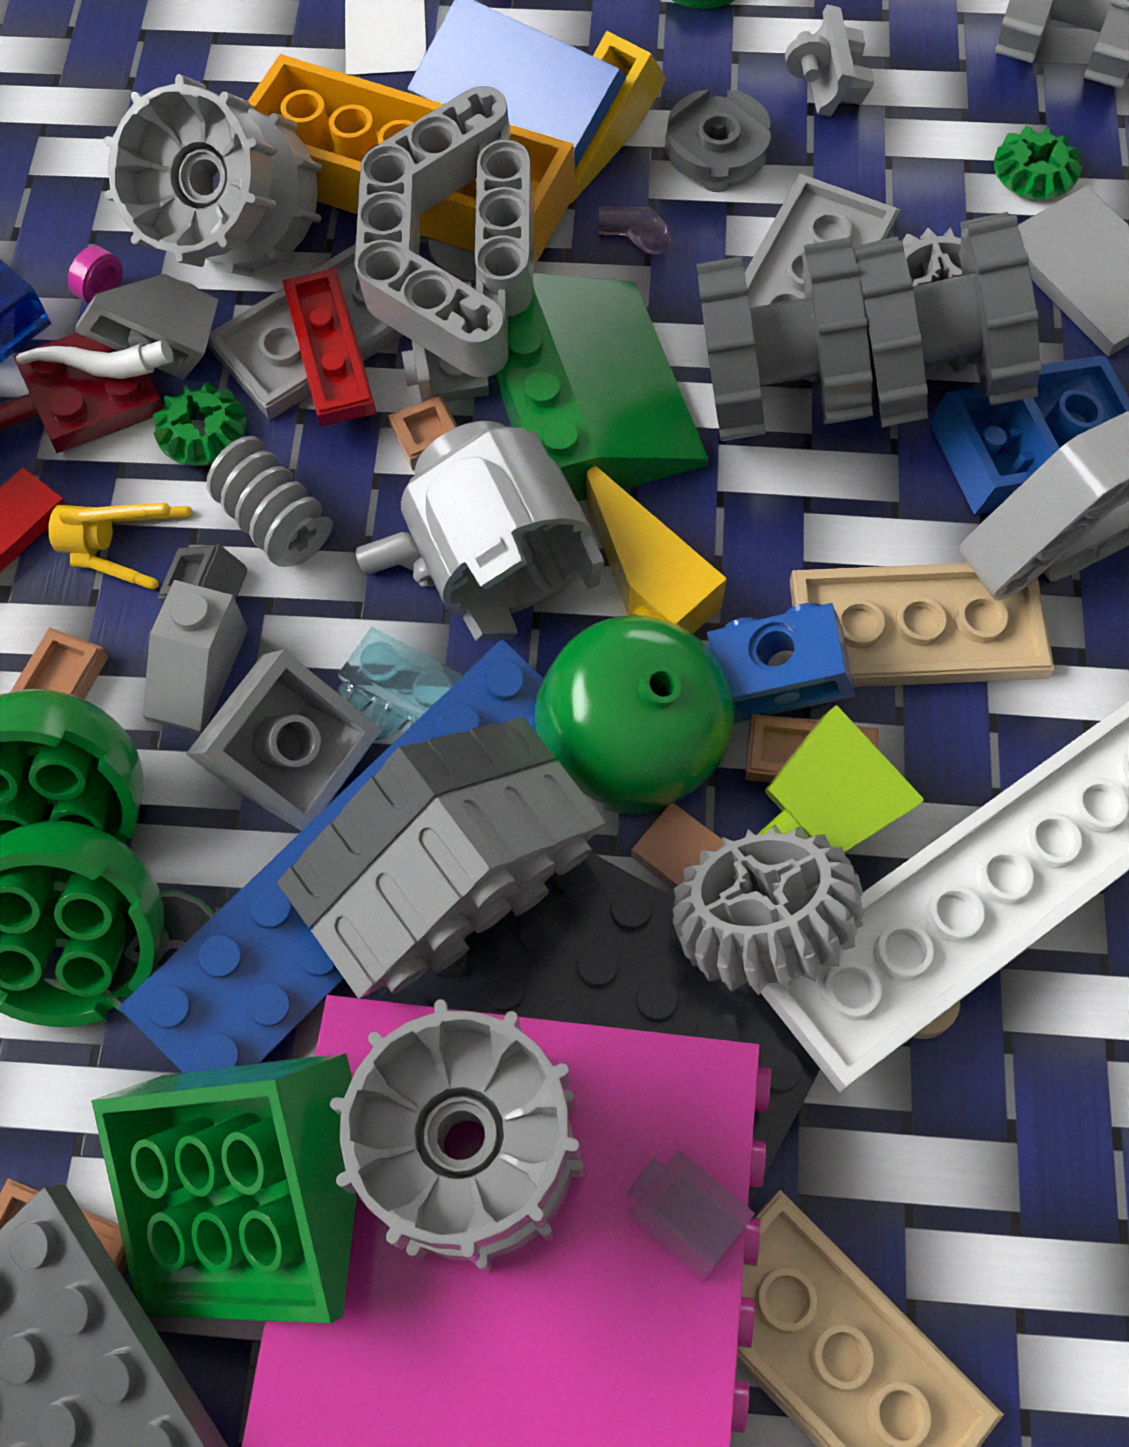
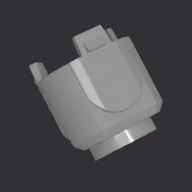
M493 421L472 422L444 433L422 452L415 466V476L410 479L402 496V515L446 609L455 616L463 617L476 641L512 640L518 634L511 614L545 600L566 586L578 574H580L587 589L599 586L604 559L597 546L598 542L593 538L592 528L560 467L548 456L535 432L505 427Z

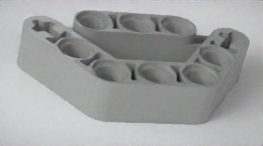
M475 86L464 91L365 154L360 167L355 268L368 311L377 319L473 377L495 375L504 368L509 355L508 317L518 315L526 310L533 297L534 194L528 151L523 145L511 140L507 99L501 91L490 86ZM477 179L475 225L476 290L419 256L421 214Z
M1129 411L1077 435L1064 444L962 542L959 547L961 555L994 600H1003L1018 593L1042 573L1051 582L1058 581L1129 546Z

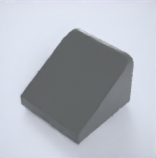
M220 544L179 548L157 599L164 603L174 580L231 594L236 601L247 574V567Z

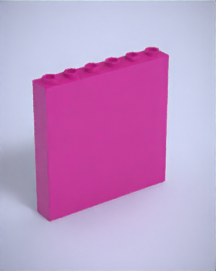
M326 995L315 1056L347 1053L353 1078L355 1071L373 1048L368 1041L370 1033L377 1032L384 1038L409 1021L435 1013V1008ZM449 1009L450 1011H464V1010ZM478 1012V1013L485 1014V1015H488V1016H492V1017H495V1018H498V1019H502V1020H503V1019L505 1018V1016H506V1015H499V1014H490V1013ZM518 1017L522 1032L539 1046L553 1066L561 1063L568 1066L571 1082L568 1087L562 1090L572 1091L575 1101V1108L568 1112L574 1139H577L580 1145L581 1156L579 1159L583 1162L585 1174L582 1178L572 1177L564 1202L549 1224L553 1231V1238L547 1241L538 1235L518 1250L491 1259L492 1269L487 1273L480 1270L475 1262L452 1260L427 1252L424 1259L417 1260L407 1253V1246L404 1249H398L387 1242L386 1234L390 1227L367 1208L357 1193L343 1317L331 1324L265 1321L242 1447H730L731 1431L745 1433L748 1417L749 1382L735 1380L737 1346L751 1348L754 1330L755 1299L741 1297L743 1265L757 1266L760 1245V1218L747 1217L749 1186L762 1188L766 1158V1142L753 1140L755 1111H768L771 1086V1067L758 1066L759 1044ZM463 1121L454 1125L447 1133L444 1141L445 1154L449 1158L456 1160L469 1159L476 1155L483 1146L485 1139L484 1127L473 1121Z

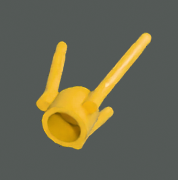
M144 503L107 507L57 505L50 516L49 539L55 551L70 553V565L72 567L92 568L124 581L155 590L159 586L157 579L97 557L96 553L109 547L113 533L112 522L187 518L192 515L193 511L189 506L170 507L167 503Z

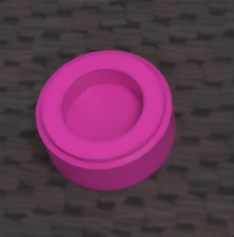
M94 245L85 248L74 259L69 270L68 286L71 293L89 304L95 294L120 287L123 276L122 263L116 255L100 246Z

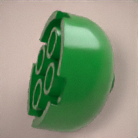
M627 615L606 619L590 626L575 636L562 649L550 666L538 691L535 704V725L537 735L556 758L553 762L558 761L583 794L599 803L605 804L603 808L605 810L623 814H647L664 810L673 803H679L702 785L717 769L732 737L734 702L730 684L720 662L698 637L683 627L667 620L644 615Z
M24 689L0 694V835L21 826L43 822L48 804H54L49 821H66L91 826L114 836L123 843L128 838L132 839L142 803L144 779L137 749L123 727L112 716L93 703L64 692L46 689Z
M66 821L28 824L0 835V1013L23 1022L49 1027L80 1026L105 1019L107 1011L115 1008L102 993L110 986L124 950L126 926L120 908L125 903L130 906L128 913L138 933L140 956L127 978L107 998L130 997L149 978L163 937L164 907L159 888L150 870L143 860L125 843L94 827ZM54 947L64 948L56 966V977L65 990L52 986L41 976ZM94 961L97 962L102 968L93 969Z

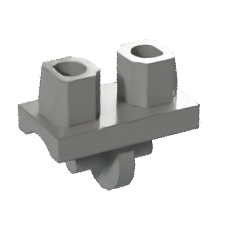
M827 4L822 12L823 22L819 30L815 34H811L809 31L799 33L797 39L792 41L787 47L785 61L787 70L791 75L805 78L806 81L811 82L817 114L831 117L840 102L861 105L871 91L874 79L871 68L856 65L864 53L866 44L863 30L846 27L841 8Z

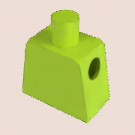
M836 705L819 720L765 789V793L782 812L757 835L766 834L775 824L782 834H788L795 828L802 826L808 837L811 838L815 835L825 834L831 846L842 847L845 852L917 807L924 801V798Z

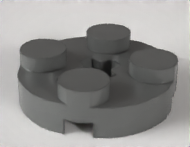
M710 89L697 91L681 99L672 108L665 136V155L679 172L695 181L702 182L707 190L724 192L730 189L734 182H740L754 175L765 164L771 143V121L766 109L757 100L745 93L727 89L726 97H709ZM708 134L717 137L727 134L728 139L714 140L709 138Z

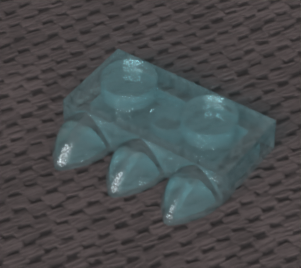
M371 626L339 671L340 686L337 693L361 713L373 702L375 703L370 720L382 729L375 739L377 741L394 735L408 722H411L410 726L413 725L463 674Z

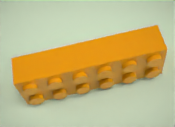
M283 54L277 57L248 100L251 105L255 106V111L267 116L276 113L297 123V128L294 132L306 146L312 161L322 165V170L316 173L317 201L358 214L360 167L365 154L443 105L440 102ZM510 124L511 140L523 145L528 151L534 194L535 266L576 193L574 143ZM477 179L423 212L420 221V235L475 252Z

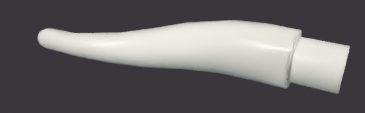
M160 340L148 345L140 343L128 349L112 353L90 351L77 347H42L19 353L16 356V360L22 365L38 360L59 362L94 376L125 379L153 373L156 367L173 362V352L167 341Z

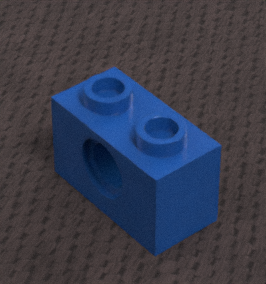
M833 602L824 605L803 603L790 608L785 614L760 620L751 617L739 618L729 622L725 628L707 632L710 650L720 662L731 687L734 702V723L750 720L752 714L769 716L856 697L844 631ZM782 651L793 652L792 657L786 663L779 666H768V662L775 654Z

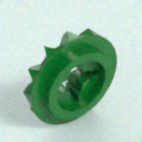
M1026 125L1020 134L1008 133L1002 145L997 148L994 158V170L1000 182L1019 196L1035 200L1053 199L1069 192L1078 181L1083 168L1079 164L1081 150L1069 146V135L1055 137L1050 134L1049 126L1043 132L1036 133L1030 126ZM1043 156L1049 159L1048 163L1042 160L1036 164L1032 163L1027 167L1030 157L1039 159Z
M209 381L200 389H192L184 384L182 394L175 398L164 396V408L153 414L155 432L153 434L160 449L172 460L185 465L200 466L213 463L223 449L233 441L244 437L246 431V416L242 404L235 399L229 388L217 390ZM193 413H202L205 418L206 426L204 429L206 435L201 436L199 430H195L192 425L191 416H193Z

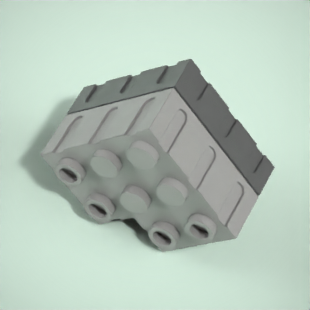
M523 716L510 719L504 723L497 722L473 728L464 733L456 732L428 739L427 742L419 744L412 743L399 746L385 761V765L374 777H371L342 809L337 818L328 824L302 853L299 860L277 881V884L308 928L314 926L311 932L358 999L385 986L389 988L392 994L397 993L417 980L428 969V966L435 973L445 970L469 950V946L464 941L474 930L476 933L487 930L501 920L510 910L516 916L528 911L548 894L549 890L544 882L555 872L558 875L565 874L581 863L592 852V848L587 841L606 822L558 761L553 762L556 759Z

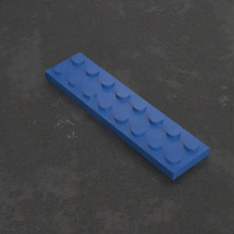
M501 639L118 1008L182 1073L261 1063L326 998V995H329L344 980V977L311 932L314 926L308 928L277 884V881L299 860L302 853L328 824L337 818L342 809L371 777H374L385 765V761L399 746L412 743L419 744L427 742L428 739L456 732L464 733L473 728L497 722L504 723L510 719L522 716L536 732L535 704L544 678Z

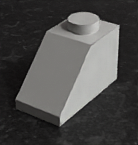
M162 274L95 294L78 320L75 332L117 351L128 349L140 343L148 345L165 340L172 349L173 362L156 368L184 380L205 354L219 299L200 291L189 282Z
M174 580L150 633L143 717L145 720L201 735L208 726L248 632V627L233 595Z

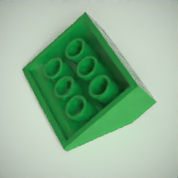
M533 273L532 301L526 310L518 315L508 317V361L504 368L494 375L511 426L530 430L537 434L548 456L560 467L576 500H586V472L594 465L622 489L708 466V456L636 283L634 281Z
M347 1053L162 1075L91 1100L134 1296L147 1316L331 1324L343 1317L357 1193L350 1194L336 1183L337 1176L345 1172L346 1169L340 1145L341 1117L331 1108L330 1102L336 1097L344 1098L352 1081Z

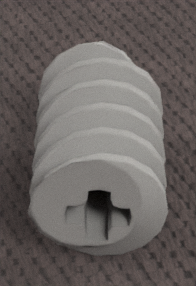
M244 436L233 441L220 452L212 463L207 475V490L214 501L222 505L228 516L236 520L243 532L250 535L253 543L265 551L267 558L279 567H292L301 564L312 557L325 544L332 531L334 521L329 517H321L323 509L319 500L312 496L308 497L307 488L302 483L294 481L292 472L289 469L279 466L278 458L273 453L265 451L264 443L259 438Z

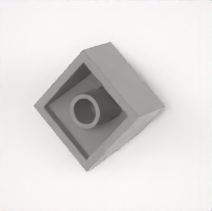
M283 649L262 654L186 755L236 793L302 831L326 808L382 729Z

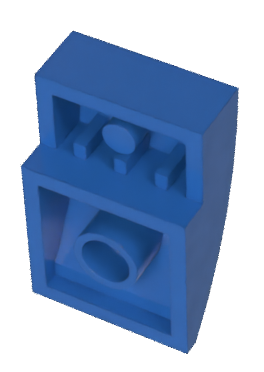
M1105 355L1041 364L1042 371L1039 372L1037 385L1038 397L990 406L989 397H983L982 387L946 392L928 422L974 515L995 511L1068 441L1089 429L1129 411V397Z

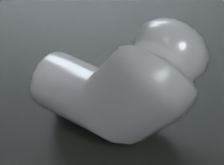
M400 532L357 547L356 549L358 564L365 575L401 565L413 571V578L420 586L435 587L413 536L408 532Z

